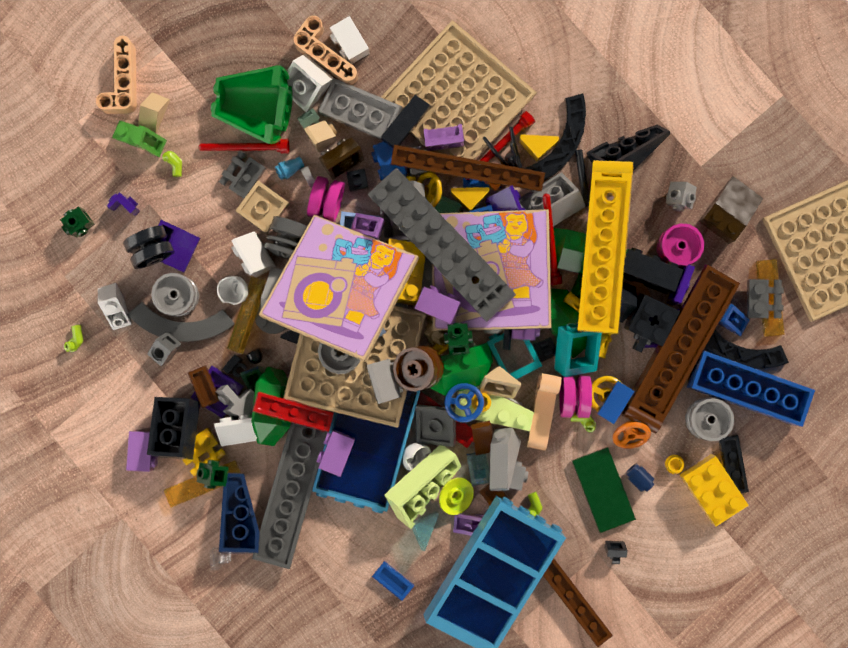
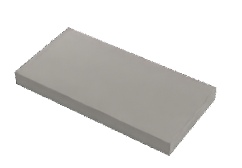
M334 78L318 113L381 140L382 134L400 114L402 106Z

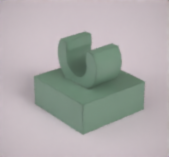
M313 108L297 118L304 129L313 123H319L318 119H320Z

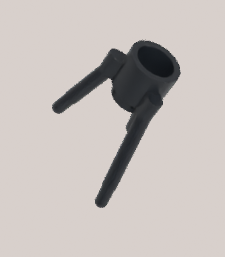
M512 126L509 127L512 141L510 143L511 153L505 156V160H503L485 136L483 137V140L500 161L501 165L522 168Z

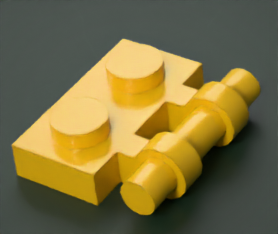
M209 427L196 435L193 460L182 459L186 466L192 462L195 464V467L190 470L194 477L197 475L199 463H207L208 460L221 461L220 458L226 455L222 448L217 452L214 450L213 447L219 444ZM208 452L210 457L202 462L199 457Z

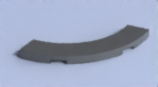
M141 302L127 314L135 323L149 333L160 337L165 332H168L180 342L201 341L215 337L235 325L223 309L207 319L196 322H176L165 319L148 308L144 302Z

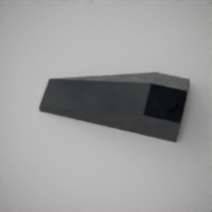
M657 124L637 131L635 136L628 138L622 136L618 138L617 142L611 144L608 142L602 143L586 152L592 164L594 160L633 162L634 171L670 135V131Z

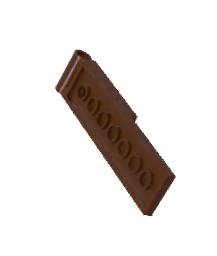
M705 264L679 310L680 313L664 345H657L633 388L635 392L621 413L623 417L632 422H640L647 425L654 434L660 430L663 421L738 289L739 282Z

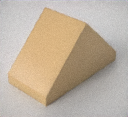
M151 93L140 105L138 127L139 125L144 126L157 134L170 99Z
M499 366L484 376L478 389L481 393L514 399L521 387V383Z

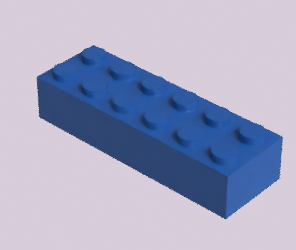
M702 351L691 372L686 387L799 427L804 425L815 392L814 389L706 351Z

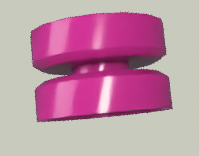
M318 175L310 193L307 216L313 217L316 215L320 217L323 212L324 219L335 222L342 203L345 183L334 180L329 187L328 178Z
M680 223L668 228L660 235L656 251L662 262H673L679 265L678 268L693 264L701 257L704 251V240L697 228L690 224Z
M561 376L559 390L560 416L572 418L575 411L578 418H589L592 406V383L590 376H579L576 380V385L573 376Z

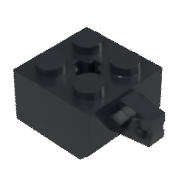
M640 293L637 298L638 308L627 318L624 328L635 333L633 338L636 340L632 349L642 353L645 345H650L651 342L660 346L664 345L680 311ZM649 317H653L654 321L650 322Z

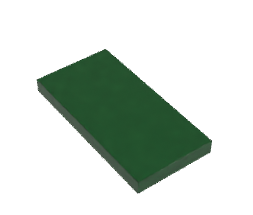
M608 447L571 460L599 533L636 520Z

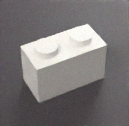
M350 16L330 27L331 34L329 36L333 44L339 45L341 57L348 60L350 64L370 54L367 44Z

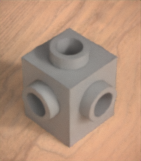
M670 181L669 190L666 195V204L672 206V210L684 212V209H692L696 199L697 187L688 182Z

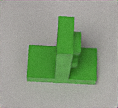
M120 120L112 137L120 142L143 149L157 157L161 156L167 142L166 139L144 126L139 125L138 127Z

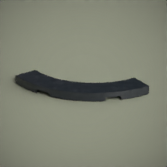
M583 93L564 99L566 105V124L563 135L555 149L541 161L525 167L528 170L545 172L544 181L555 175L568 163L581 142L586 118V104Z
M714 330L705 346L712 354L754 369L773 368L789 363L782 345L761 350L747 349L727 341L716 330Z

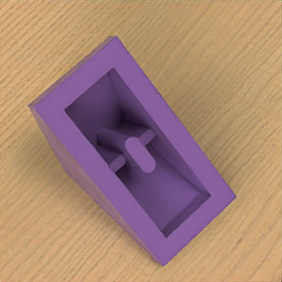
M356 213L351 230L379 240L385 222L381 217Z
M466 513L454 515L453 532L472 536L484 515Z

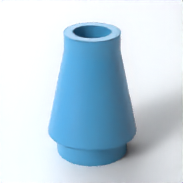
M300 157L279 162L275 166V170L281 180H287L303 168L304 163Z

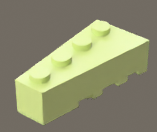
M466 389L458 392V395L462 393L468 394L470 390ZM487 394L491 399V406L487 411L481 412L475 419L484 422L490 420L493 424L530 431L534 412L504 397ZM463 399L461 400V405L465 406L467 400ZM471 404L469 408L473 414L476 410L473 409ZM455 405V413L466 417L464 410L459 409Z
M439 445L384 495L396 517L412 529L415 525L413 521L419 514L421 516L426 511L425 506L431 499L435 500L441 486H444L461 468V464L456 454L445 446Z

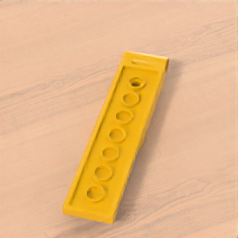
M593 161L578 331L618 334L633 162ZM609 196L614 197L611 201L607 200Z

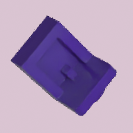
M120 192L114 194L107 204V207L112 211H115L122 205L134 216L140 212L136 207L138 203L131 196L127 198Z

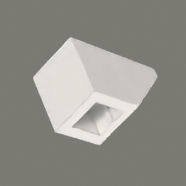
M113 283L98 288V304L112 329L116 330L131 325L130 317L127 315V306L118 285Z

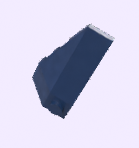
M228 473L226 486H223L219 552L221 554L259 553L260 532L245 475Z

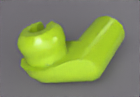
M173 151L163 153L162 159L172 165V177H182L181 158Z
M81 325L71 326L73 337L64 343L65 351L75 352L83 343Z
M574 412V415L570 418V422H581L588 432H593L596 429V422L591 415L589 418H578L576 412Z
M537 492L528 494L531 503L528 509L530 511L529 514L534 517L540 515L543 507Z

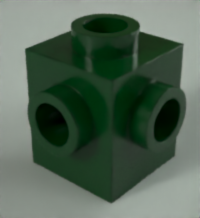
M79 206L74 210L70 209L65 212L64 217L60 219L63 224L61 226L63 231L68 236L71 235L76 238L86 235L89 232L88 229L95 225L85 209Z
M457 322L447 325L448 332L444 333L445 345L449 344L450 355L470 354L469 343L473 342L472 331H468L467 323Z
M216 460L199 463L197 482L204 484V488L215 489L216 486H226L229 467L219 465L220 461Z

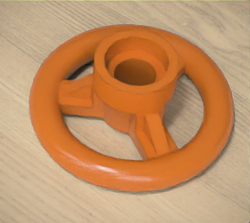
M627 421L614 431L612 439L618 447L625 449L637 448L644 445L650 439L651 430L643 423ZM638 428L644 430L645 433L639 431ZM623 432L624 436L622 440H619L618 436ZM640 439L639 441L628 443L630 440Z

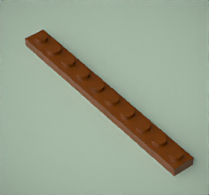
M490 483L479 490L489 506L496 496L501 499L503 497L508 498L503 491H491ZM500 511L498 514L499 519L536 566L547 548L529 525ZM553 558L543 575L595 645L597 647L601 646L613 636Z

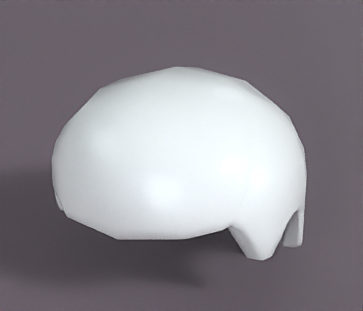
M228 276L219 281L217 295L223 303L237 305L246 300L248 285L241 277Z
M418 443L407 446L402 456L404 468L408 471L414 469L427 457V454L431 453L429 447Z

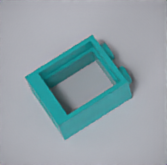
M574 323L558 327L554 369L564 377L597 371L602 333L578 331V324ZM587 336L585 357L571 359L573 338Z
M495 333L489 336L490 341L486 343H488L498 367L500 366L507 372L494 346L495 343L503 340L504 334ZM530 340L523 341L533 362L509 373L515 379L542 367Z

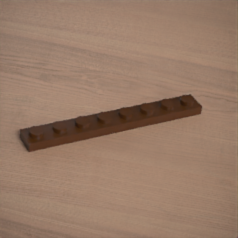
M399 145L393 146L390 165L504 186L513 185L515 188L542 192L545 172Z

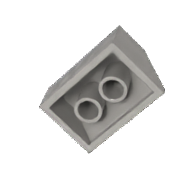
M562 172L544 182L542 192L531 190L520 197L519 201L521 207L525 210H544L542 197L545 193L549 194L553 226L586 207L580 190Z

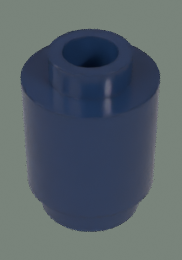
M635 463L625 473L628 476L627 479L640 492L644 490L648 492L654 486L653 481L655 478L642 465L639 466Z

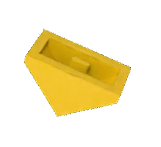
M521 134L519 137V143L536 162L559 141V136Z
M489 187L451 188V196L469 212L480 204L489 194L490 189Z

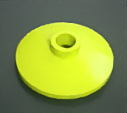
M454 478L448 481L443 486L439 495V504L442 510L450 515H458L464 512L473 500L474 490L472 484L464 478Z

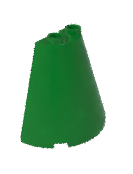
M277 65L217 77L213 86L216 100L211 104V116L265 143H277L281 139V132H286L292 112V86L288 85L287 80L290 77L286 69Z

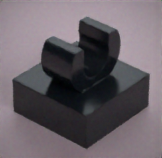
M365 169L346 172L350 192L369 188Z
M551 337L533 345L540 362L556 355V347Z
M234 354L222 370L227 374L233 373L235 377L240 378L241 375L237 373V368L242 367L244 370H247V366L241 363L243 359L239 355Z
M605 541L607 557L612 559V564H620V557L627 558L628 550L625 541Z

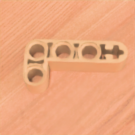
M317 16L308 17L294 36L297 50L302 54L306 53L336 79L349 85H354L358 80L356 68L319 41L324 31L322 21ZM312 24L319 25L316 30H311L310 26ZM301 39L308 40L305 45L298 44ZM316 50H322L323 54L321 56H315L314 52ZM331 61H337L338 65L336 67H330L329 63ZM345 72H346L347 74H350V73L352 72V77H351V76H347V78H346Z
M119 36L114 41L115 92L101 93L96 98V105L106 114H129L134 112L137 106L136 48L126 36ZM125 62H129L128 67L122 69V65ZM129 81V85L122 88L123 82ZM129 99V104L123 107V101ZM110 100L109 106L104 107V102Z
M539 374L532 409L534 415L531 430L528 431L526 447L544 451L547 449L556 395L559 393L561 386L560 376Z

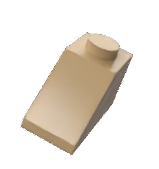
M326 121L316 123L304 129L318 153L337 141L335 136L337 134L336 129L332 124L328 125Z

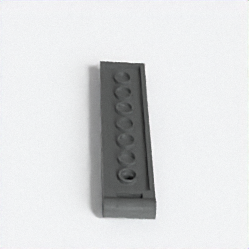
M397 168L368 193V196L486 322L516 296L501 277ZM475 277L479 278V283L477 284L472 283V279Z
M292 422L288 430L261 525L259 553H253L252 557L254 560L286 569L291 568L320 464L316 461L320 451L324 450L325 444L323 443L328 433L311 428L312 434L308 435L306 429L310 427Z

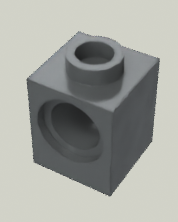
M165 332L155 340L147 355L160 366H163L173 358L181 343L170 333Z

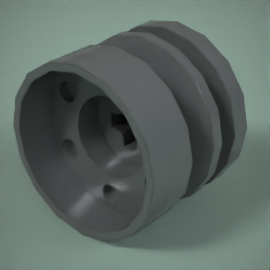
M273 216L270 229L276 232L277 236L267 235V239L273 241L274 244L265 243L264 248L277 256L290 259L307 226L290 219Z

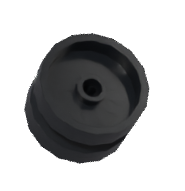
M154 226L141 230L123 241L126 252L133 254L130 261L134 269L152 266L174 254L175 251L171 242L165 241L168 235L163 226Z

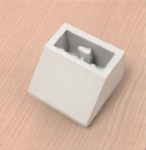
M251 232L231 240L234 245L231 248L234 254L243 260L241 265L247 274L257 278L271 270V267H276L256 232Z
M252 414L241 415L239 420H235V417L219 419L220 423L214 424L221 446L256 441L257 437L251 423Z

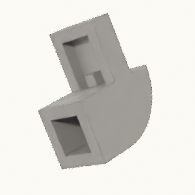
M228 385L221 386L216 391L219 395V400L223 404L228 405L223 410L227 415L239 417L252 414L255 396L252 389L244 390L239 396Z

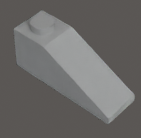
M499 428L494 431L490 451L491 491H507L510 488L521 440L513 428Z

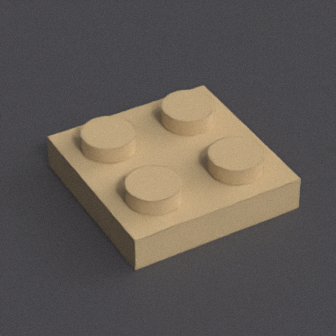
M257 181L236 209V212L268 234L271 230L270 226L273 216L280 217L289 205V202L260 181Z

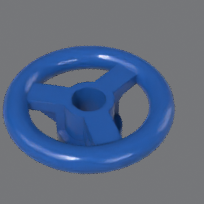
M457 384L448 391L445 397V409L448 415L458 422L465 423L475 420L481 414L484 407L482 393L472 384ZM458 390H470L468 394L462 393L456 398H452L453 394ZM476 395L478 407L472 414L469 407L472 403L471 399ZM463 399L467 400L465 406L461 405V400ZM451 404L464 410L466 417L454 413Z

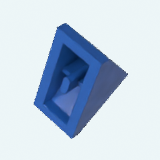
M729 304L718 325L741 336L750 320L737 307Z

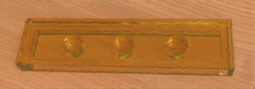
M777 259L756 261L757 279L769 280V287H774V280H779ZM769 294V305H774V294ZM769 311V318H762L764 337L785 335L783 314L781 319H775L774 311Z
M251 276L248 284V296L242 302L227 349L240 354L244 353L267 281Z
M236 460L223 465L229 467L228 473L241 474ZM196 476L164 489V493L171 508L215 489L204 488V484L197 482Z

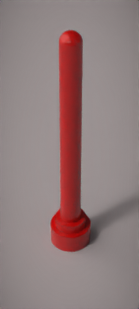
M524 111L519 116V123L513 127L515 136L523 128L531 127L535 123L534 117L529 112ZM510 131L494 146L497 152L511 141ZM489 150L480 161L489 162L495 155Z
M280 139L275 144L201 143L198 149L200 151L277 150L281 154H289L290 144L289 139Z
M545 193L542 198L544 210L549 209L550 285H559L563 283L562 274L557 269L550 195Z

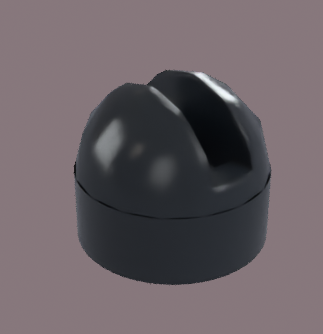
M257 348L246 354V357L250 363L257 364L261 362L263 355L260 348Z

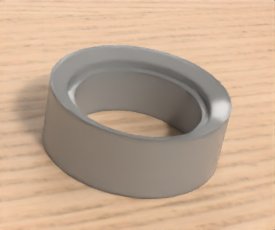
M306 166L301 169V172L309 187L312 188L315 180Z

